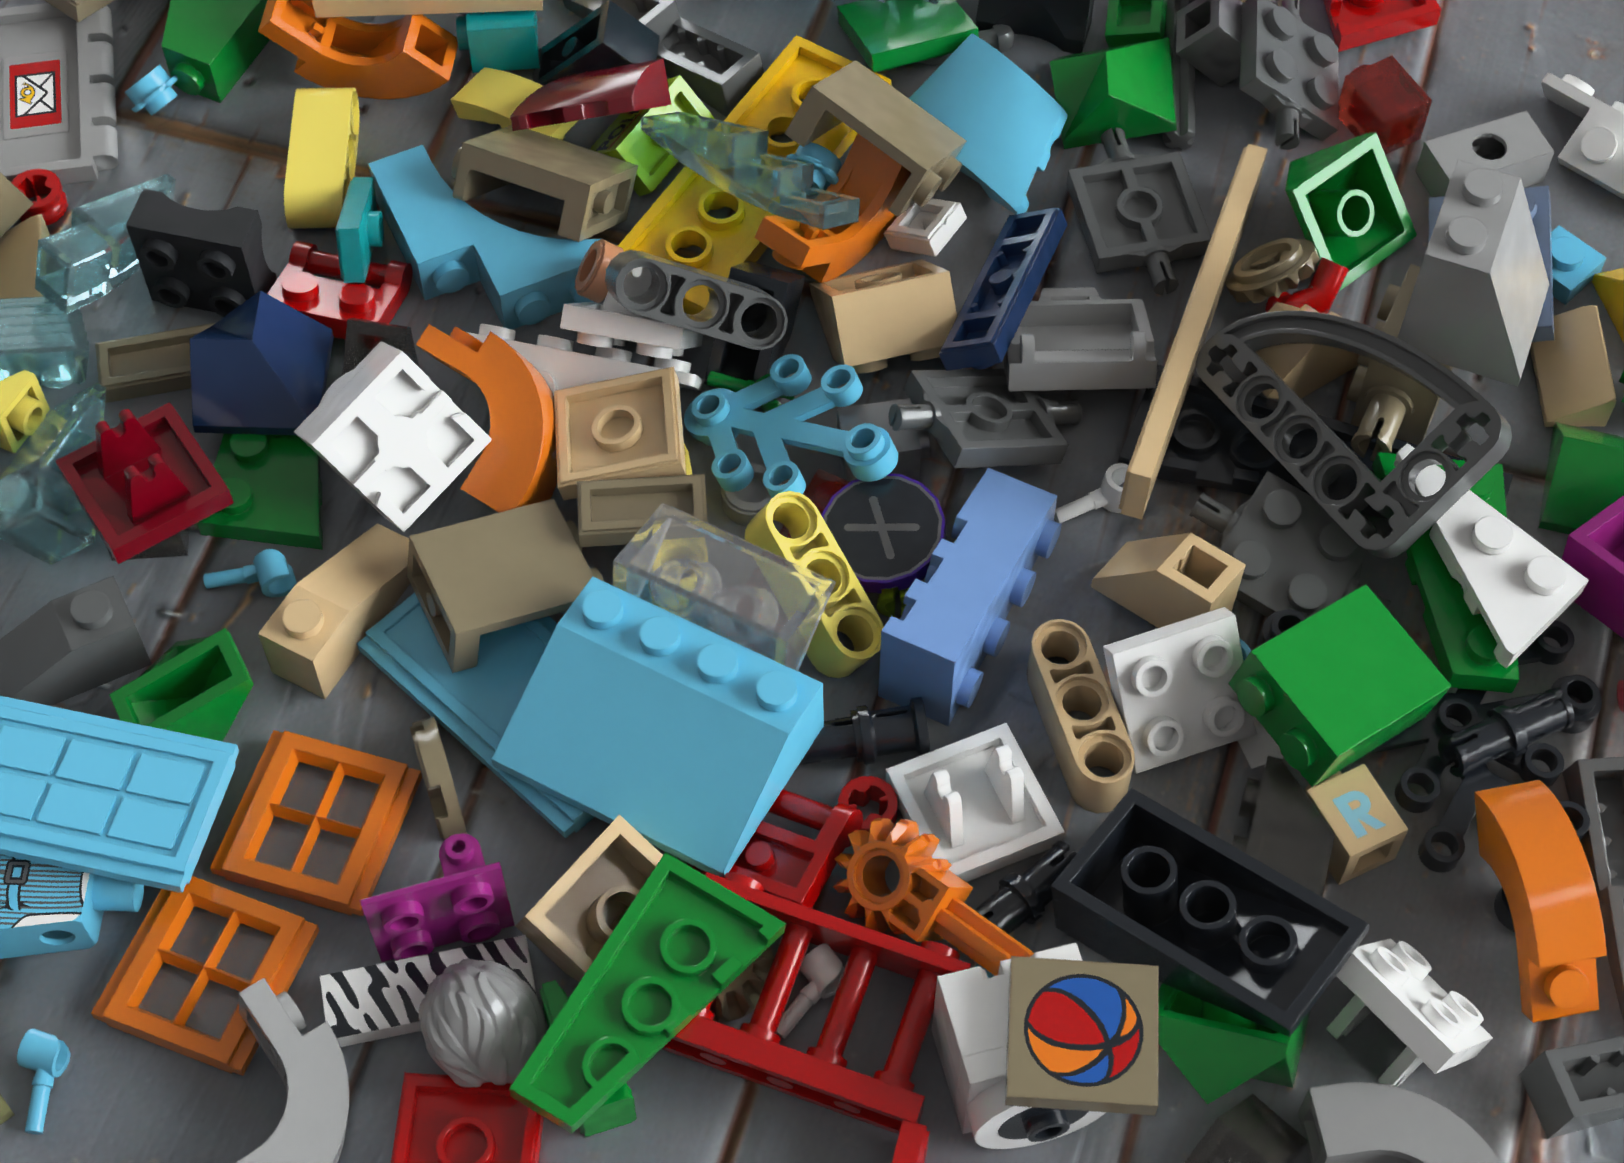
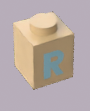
M1365 764L1343 774L1338 771L1313 788L1310 784L1306 787V793L1296 821L1338 885L1396 858L1408 828Z

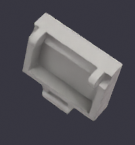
M1094 287L1043 288L1039 300L1030 302L1003 358L1008 391L1156 388L1158 360L1155 358L1154 338L1143 299L1102 300Z

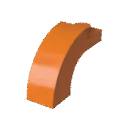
M267 0L258 29L259 33L298 57L294 73L325 88L354 87L358 97L372 99L414 97L441 87L450 80L458 48L456 36L423 14L406 15L399 20L381 24L357 22L345 17L315 18L312 0Z
M1540 780L1475 791L1479 856L1491 866L1499 879L1513 920L1517 945L1522 1013L1534 1023L1599 1010L1596 958L1607 956L1604 925L1592 873L1581 842L1567 813L1556 796Z

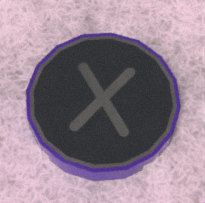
M888 474L886 477L872 482L858 479L852 480L831 497L821 514L865 593H882L881 589H891L894 587H898L900 591L910 588L915 579L923 580L926 577L933 551L942 538L946 540V520L938 498L922 482L902 474Z

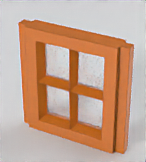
M273 730L213 859L210 870L212 874L223 876L228 881L352 916V914L364 916L360 900L372 897L421 782L422 773L420 770L409 768L408 764L289 731L284 730L282 733Z
M192 876L189 884H186L183 893L165 889L160 890L91 1014L94 1019L105 1022L112 1028L232 1074L234 1072L243 1076L260 1044L239 1013V992L263 978L276 996L283 991L288 992L320 931L319 927L314 923L306 921L304 917Z

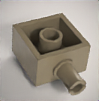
M1410 264L1401 287L1389 284L1377 314L1378 319L1386 322L1378 320L1375 329L1398 338L1421 267ZM1359 355L1357 363L1361 365L1356 370L1346 397L1347 400L1356 402L1350 422L1351 425L1359 427L1351 440V447L1354 452L1364 458L1373 438L1377 440L1370 458L1371 461H1374L1377 452L1391 453L1395 438L1419 445L1425 438L1440 397L1404 374L1373 359ZM1442 364V365L1445 366L1447 369H1449L1450 371H1452V369H1453L1452 366Z

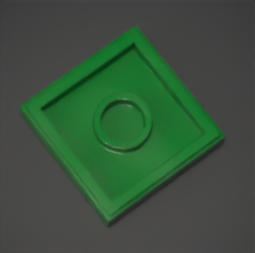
M859 0L837 6L839 25L875 73L952 54L971 33L979 37L978 27L956 0Z

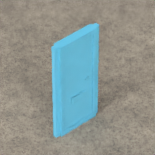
M413 593L365 632L366 636L357 643L359 651L430 716H434L441 726L564 838H567L574 831L577 833L594 816L494 767L491 760L557 623L547 616L480 635L477 666L452 673L416 594Z
M0 696V854L183 893L186 884H189L235 770V761L239 753L238 746L228 742Z

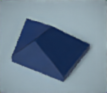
M260 290L211 327L191 337L192 425L195 433L296 435L294 431L319 406L325 394L334 338L332 329Z

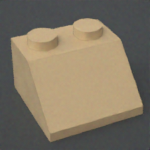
M923 259L845 275L824 283H809L811 296L833 360L840 365L852 366L857 374L882 370L888 367V358L909 354L911 361H922L940 357L939 352L957 318L950 272Z
M619 814L515 927L526 935L560 969L580 982L663 855Z

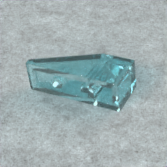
M95 383L55 405L0 476V539L50 565L95 543L96 529L61 476L55 460L96 440L95 425L100 421H104L106 388L102 385Z

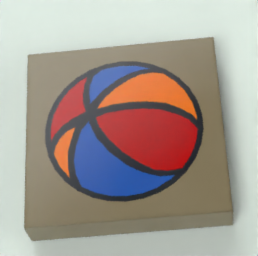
M1011 956L1005 1105L1155 1116L1158 1109V966Z

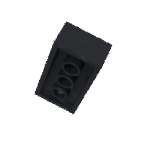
M1133 788L1127 792L1051 885L1055 924L1059 930L1114 963L1158 966L1159 982L1289 1037L1369 932V924Z

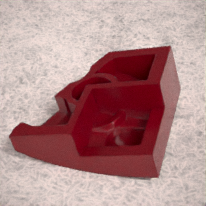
M664 58L579 73L554 80L537 89L515 109L510 116L512 129L517 131L671 105Z

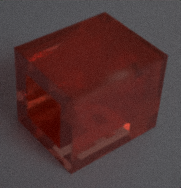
M1389 56L1371 65H1361L1345 76L1339 99V119L1355 137L1368 132H1376L1386 155L1421 139L1432 99L1393 56Z

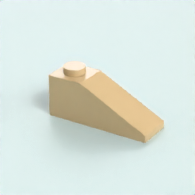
M377 523L296 583L258 633L272 673L326 699L360 653L357 643L366 636L365 632L391 611L410 585L407 577L409 538Z

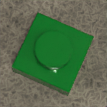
M1108 0L1105 39L1108 48L1163 39L1168 0Z

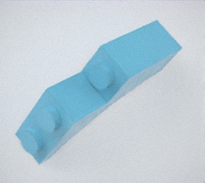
M423 145L368 163L370 175L374 177L377 204L406 263H411L413 277L424 300L445 293L459 291L464 286L480 281L502 326L508 329L539 323L548 316L562 312L564 304L594 302L577 294L575 280L586 252L594 242L602 238L585 239L577 242L571 239L538 236L498 223L483 215L465 201L453 198V190L440 176Z

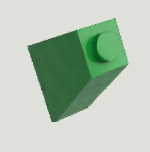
M170 0L161 47L171 78L174 75L178 78L173 85L187 94L200 95L221 103L270 41L269 38L258 32L267 0Z

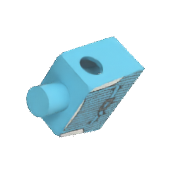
M0 854V959L90 949L98 942L104 911L138 912L143 901L144 885Z

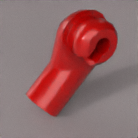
M1322 257L1308 287L1293 294L1284 291L1278 298L1276 296L1269 297L1265 308L1266 313L1276 302L1298 308H1302L1306 304L1319 313L1327 314L1349 269Z

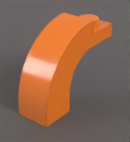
M857 134L849 154L837 174L838 183L835 185L830 184L816 201L801 211L763 217L754 238L773 250L772 257L782 265L801 270L819 283L828 282L855 266L885 236V231L897 218L896 215L889 211V208L911 175V172L860 134Z
M428 324L416 345L438 362L477 384L486 398L490 413L489 437L492 440L484 448L460 489L498 513L551 499L557 485L555 410L553 393L543 376L525 357L491 331L484 343L456 326L450 335H447Z

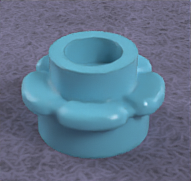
M159 64L124 92L135 105L131 110L138 112L144 107L151 116L177 96V93L171 87L178 80L176 75L171 78Z
M812 142L804 147L799 145L795 154H789L785 158V165L791 169L790 181L806 193L818 195L822 190H826L830 184L835 185L838 183L837 173L841 167V162L834 153L821 145Z

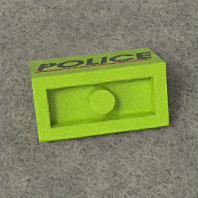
M681 75L667 79L671 105L620 113L590 148V150L638 165L633 189L639 196L652 193L715 119Z

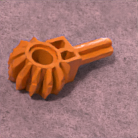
M889 818L874 819L871 821L869 832L866 830H855L853 833L848 834L854 854L840 853L839 856L834 858L842 868L847 869V879H840L832 888L837 890L838 893H851L852 897L844 913L848 914L851 918H862L865 916V927L881 933L890 928L894 934H907L916 942L925 940L942 941L945 939L994 976L998 975L1000 961L1011 959V956L1031 957L1034 954L1033 951L965 904L974 887L948 870L952 864L947 859L932 858L940 839L934 834H922L919 836V824L913 820L900 819L894 825ZM892 860L898 866L900 873L899 883L893 892L887 887L885 881V871Z

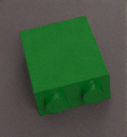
M1366 584L1253 649L1228 683L1237 694L1238 700L1245 711L1256 717L1277 743L1286 762L1297 769L1312 788L1425 718L1452 687Z

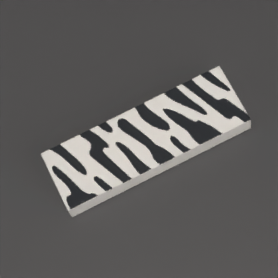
M526 935L321 975L320 983L325 1021H328L340 1047L421 1031L419 1006L427 993L429 984L432 983L436 976L441 975L445 968L451 964H457L463 959L486 960L502 964L512 969L523 981L527 982L537 996Z

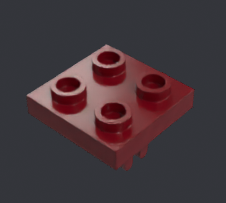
M170 402L139 418H136L129 409H123L118 414L120 423L116 427L110 428L106 421L98 422L95 425L96 440L55 460L61 476L118 564L234 503L229 488Z

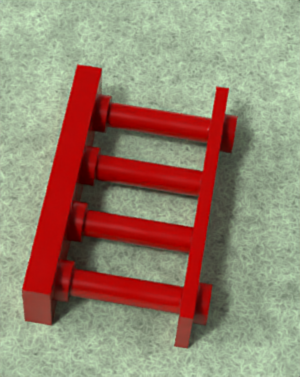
M706 872L705 876L785 922V932L749 1023H742L740 1029H736L713 1021L715 1014L710 1010L712 1002H710L662 1049L899 1134L902 1120L919 1124L923 1113L925 1096L913 1092L915 1085L910 1081L934 1012L937 976L970 969L971 964L961 961V955L956 950L942 943L925 940L918 946L763 892V885L746 875L727 872L723 878ZM809 943L818 946L827 944L833 951L849 956L817 1045L816 1047H808L806 1053L779 1044L781 1038L776 1034ZM878 966L915 979L883 1071L877 1070L874 1072L873 1077L846 1068L848 1062L842 1056L874 968Z

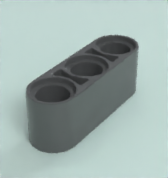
M636 250L619 253L610 261L606 269L605 283L608 292L619 304L634 314L757 350L773 347L783 338L787 330L788 318L785 308L777 299L755 286ZM648 267L652 276L651 285L648 290L640 296H626L623 288L626 275L634 268ZM706 285L710 295L705 309L693 315L685 314L683 298L686 292L694 286ZM763 303L767 312L763 325L752 332L743 331L741 319L744 311L750 305Z

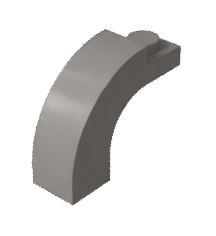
M263 978L239 992V1013L277 1070L285 1088L287 1103L283 1116L272 1135L260 1147L236 1163H338L344 1145L349 1111L348 1073L338 1040L328 1021L302 1036L299 1031L306 1028V1023L293 999L286 991L276 996Z
M1350 1082L1310 1087L1298 1111L1311 1163H1501L1482 1137L1452 1111L1425 1096L1396 1086L1368 1082Z

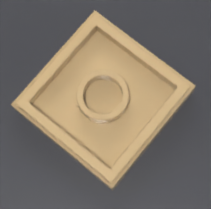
M674 367L554 391L557 483L564 501L577 498V481L686 475L680 387Z

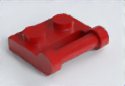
M296 241L292 246L288 264L267 294L331 328L333 336L336 338L376 346L410 290L413 270L411 263L391 260L386 265L371 261L365 283H344L343 281L318 277L313 274L341 279L338 255L318 251L316 244ZM369 285L377 286V287H380V288H379V289H377V288H372V287H370Z
M783 789L768 812L820 831L817 838L813 840L762 821L729 872L740 873L755 879L763 885V892L812 908L837 864L834 858L843 853L845 848L851 846L848 834L853 833L855 830H861L863 814L860 809L844 803H838L835 807ZM687 863L688 866L705 875V871Z

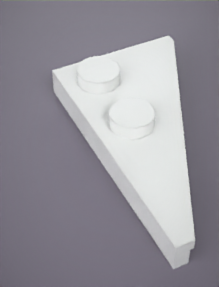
M1408 443L1401 448L1395 457L1394 466L1396 467L1415 448ZM1437 465L1427 466L1421 470L1415 481L1416 493L1419 496L1426 497L1438 492L1444 485L1446 479L1445 471ZM1470 490L1433 524L1429 533L1449 573L1462 585L1464 591L1463 598L1472 615L1482 614L1497 642L1493 653L1498 662L1506 669L1582 594L1589 581Z

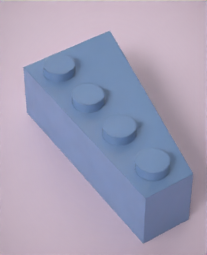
M988 468L956 516L951 537L955 542L952 543L943 538L940 540L932 553L925 582L918 579L914 580L905 594L903 604H906L901 618L898 619L891 616L881 631L879 697L900 706L909 705L911 698L922 697L926 717L947 726L950 725L960 705L966 708L972 705L983 680L984 672L979 671V668L985 656L988 654L996 657L999 654L1010 628V621L1005 619L1012 605L1014 604L1021 608L1024 606L1036 579V572L1031 569L1038 556L1048 559L1057 543L1062 524L1054 521L1057 495Z

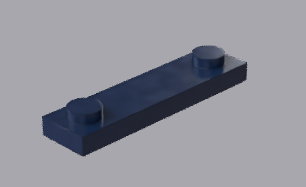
M1054 207L1015 214L1007 218L939 352L946 371L970 367L981 370L997 363H1002L1068 225L1061 208Z

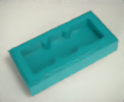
M353 177L349 183L335 229L341 279H344V283H365L374 248L383 246V216L381 211H377L374 177Z

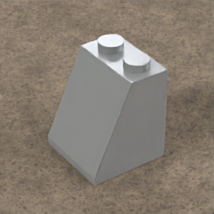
M1457 159L1398 335V339L1415 347L1439 363L1517 387L1549 288L1547 273L1521 177Z

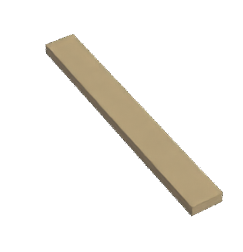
M1248 144L1247 147L1243 148L1130 460L1119 504L1120 514L1141 520L1144 516L1196 368L1198 353L1204 345L1253 206L1264 167L1267 148Z

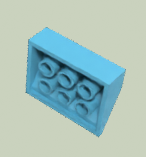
M592 576L556 625L491 759L492 765L608 824H611L620 814L653 846L705 872L724 878L824 727L823 683Z

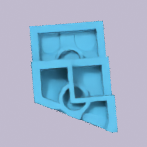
M971 33L909 99L967 141L956 157L962 163L960 169L962 173L978 182L989 198L1014 214L1025 213L1029 207L1026 193L1036 171L1045 170L1051 156V145L1059 138L1068 115L1062 106L1015 63L986 41Z

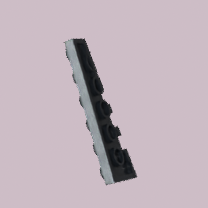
M1157 364L1156 388H1146L1120 453L1118 463L1127 465L1130 463L1164 366ZM1193 375L1157 479L1253 495L1263 477L1269 471L1309 494L1202 379ZM1257 395L1251 407L1253 417L1258 419L1268 417L1277 408L1278 402ZM1316 414L1373 472L1372 464L1374 461H1371L1370 458L1377 439L1373 438L1363 458L1354 452L1351 447V440L1357 432L1358 426ZM1304 429L1294 435L1289 446L1292 458L1300 459L1312 453L1318 441L1315 429ZM1395 438L1391 454H1397L1407 443L1413 448H1416L1418 445ZM1446 454L1450 459L1463 460L1461 458ZM1345 469L1332 477L1328 486V493L1331 499L1341 500L1352 494L1357 484L1356 472L1352 469ZM1503 472L1506 501L1513 475ZM1370 505L1360 512L1363 515L1385 518Z

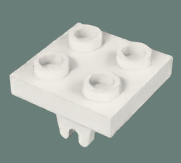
M648 267L634 268L626 275L623 285L626 296H640L648 290L652 279ZM607 292L603 304L580 302L563 305L560 329L577 331L576 342L580 344L613 348V345L625 346L627 340L637 342V354L663 359H672V356L683 357L684 349L702 346L703 334L634 314L619 304L609 292Z
M1222 607L1103 646L1113 699L1134 749L1135 763L1133 771L1136 774L1257 734L1254 716L1245 711L1238 700L1237 694L1228 684L1244 661L1236 616L1227 608Z
M1007 723L886 769L885 781L892 786L897 794L898 808L903 818L913 820L919 824V836L922 834H934L940 839L932 858L947 859L952 864L948 870L965 882L1051 849L1053 844L1064 839L1065 831Z
M1391 938L1358 946L1336 976L1355 995L1326 1030L1336 1040L1342 1035L1346 1037L1373 1012L1407 1046L1377 1080L1380 1084L1398 1087L1422 1062L1435 1074L1474 1058L1493 1037L1480 1025L1484 1021L1483 1016L1468 999L1455 991H1450L1448 994L1428 975L1432 968L1422 954L1408 943L1399 941L1396 944Z

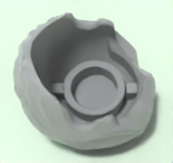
M463 959L457 964H451L429 984L427 993L419 1006L420 1029L424 1036L429 1056L456 1084L464 1087H479L486 1082H492L495 1085L512 1084L546 1033L544 1012L534 991L512 969L493 961Z

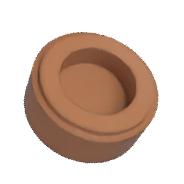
M600 239L590 246L580 264L575 280V289L578 295L596 303H600L606 298L608 292L605 283L606 269L615 256L624 252L623 248L604 239Z

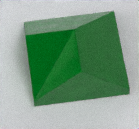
M1169 37L1061 56L1050 61L1055 99L1068 115L1061 131L1064 149L1102 143L1101 135L1110 128H1112L1113 134H1115L1116 127L1123 129L1126 139L1177 130L1172 54Z
M1368 132L1290 162L1285 191L1305 239L1313 242L1320 260L1323 257L1349 269L1339 291L1417 236L1376 132Z
M1162 983L1158 990V1043L1207 1105L1251 1078L1293 1088L1311 1010L1289 1037Z

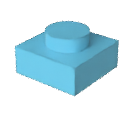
M1559 225L1551 232L1553 297L1566 305L1592 281L1594 274L1601 272L1606 257Z

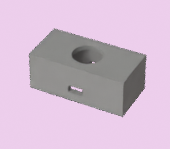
M1526 110L1425 141L1415 172L1431 197L1445 196L1457 159L1521 177L1523 187L1525 188L1544 182L1555 151ZM1503 149L1506 152L1503 157L1496 160H1488L1481 157Z

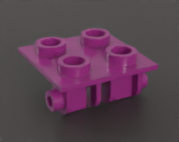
M459 833L445 839L439 849V858L444 877L360 900L381 962L430 954L436 947L461 940L467 943L483 942L495 937L500 933L501 929L515 926L500 862L485 865L481 846L476 838L469 834Z

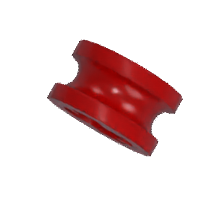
M30 169L18 174L11 181L28 199L34 196L37 199L19 218L21 222L32 216L42 214L46 226L57 222L65 214L68 207L67 197L62 190L61 181L55 173L47 169ZM40 194H48L45 198H40Z
M859 776L849 781L841 789L838 803H844L855 808L857 806L865 807L870 800L879 803V813H870L863 820L861 830L869 832L871 821L877 818H889L894 825L896 824L898 810L897 794L885 780L874 776Z

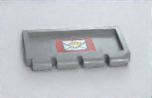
M49 3L0 9V172L10 182L18 174L36 168L47 169L55 173L62 185L98 180V171L111 170L118 166L117 130L115 129L117 120L114 88V52L112 46V11L109 7L101 8L79 23Z

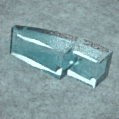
M166 174L73 208L71 228L38 240L35 289L63 313L68 314L98 300L122 285L140 269L126 223L143 188L163 192L174 201L176 179Z

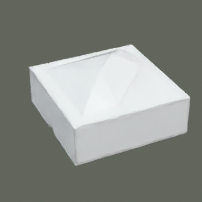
M931 198L924 207H920L915 203L898 216L885 231L884 235L890 249L936 257L967 217L960 202Z

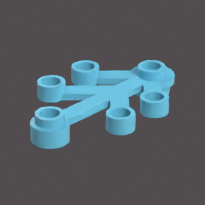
M788 354L778 358L770 368V377L737 392L725 388H716L701 393L689 404L684 415V424L690 435L696 440L712 446L716 457L712 462V473L721 488L729 492L745 488L754 477V469L746 454L738 449L736 437L739 434L755 437L767 469L763 475V484L771 498L778 493L786 491L803 494L806 488V482L797 465L790 460L785 444L844 457L853 476L865 482L877 481L890 474L897 465L898 452L889 433L874 424L864 423L855 426L850 431L804 422L834 407L849 406L860 398L863 386L855 369L850 365H836L827 370L822 376L820 388L765 413L754 411V409L782 395L795 396L808 388L812 380L811 373L803 358L796 354ZM847 383L845 386L838 388L840 385ZM738 467L735 471L728 473L731 469ZM790 479L787 483L779 485L784 480Z

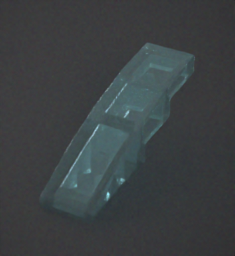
M679 111L641 117L642 131L680 163L733 196L774 215L822 230L858 222L860 198L812 187L814 164L767 154L769 130Z

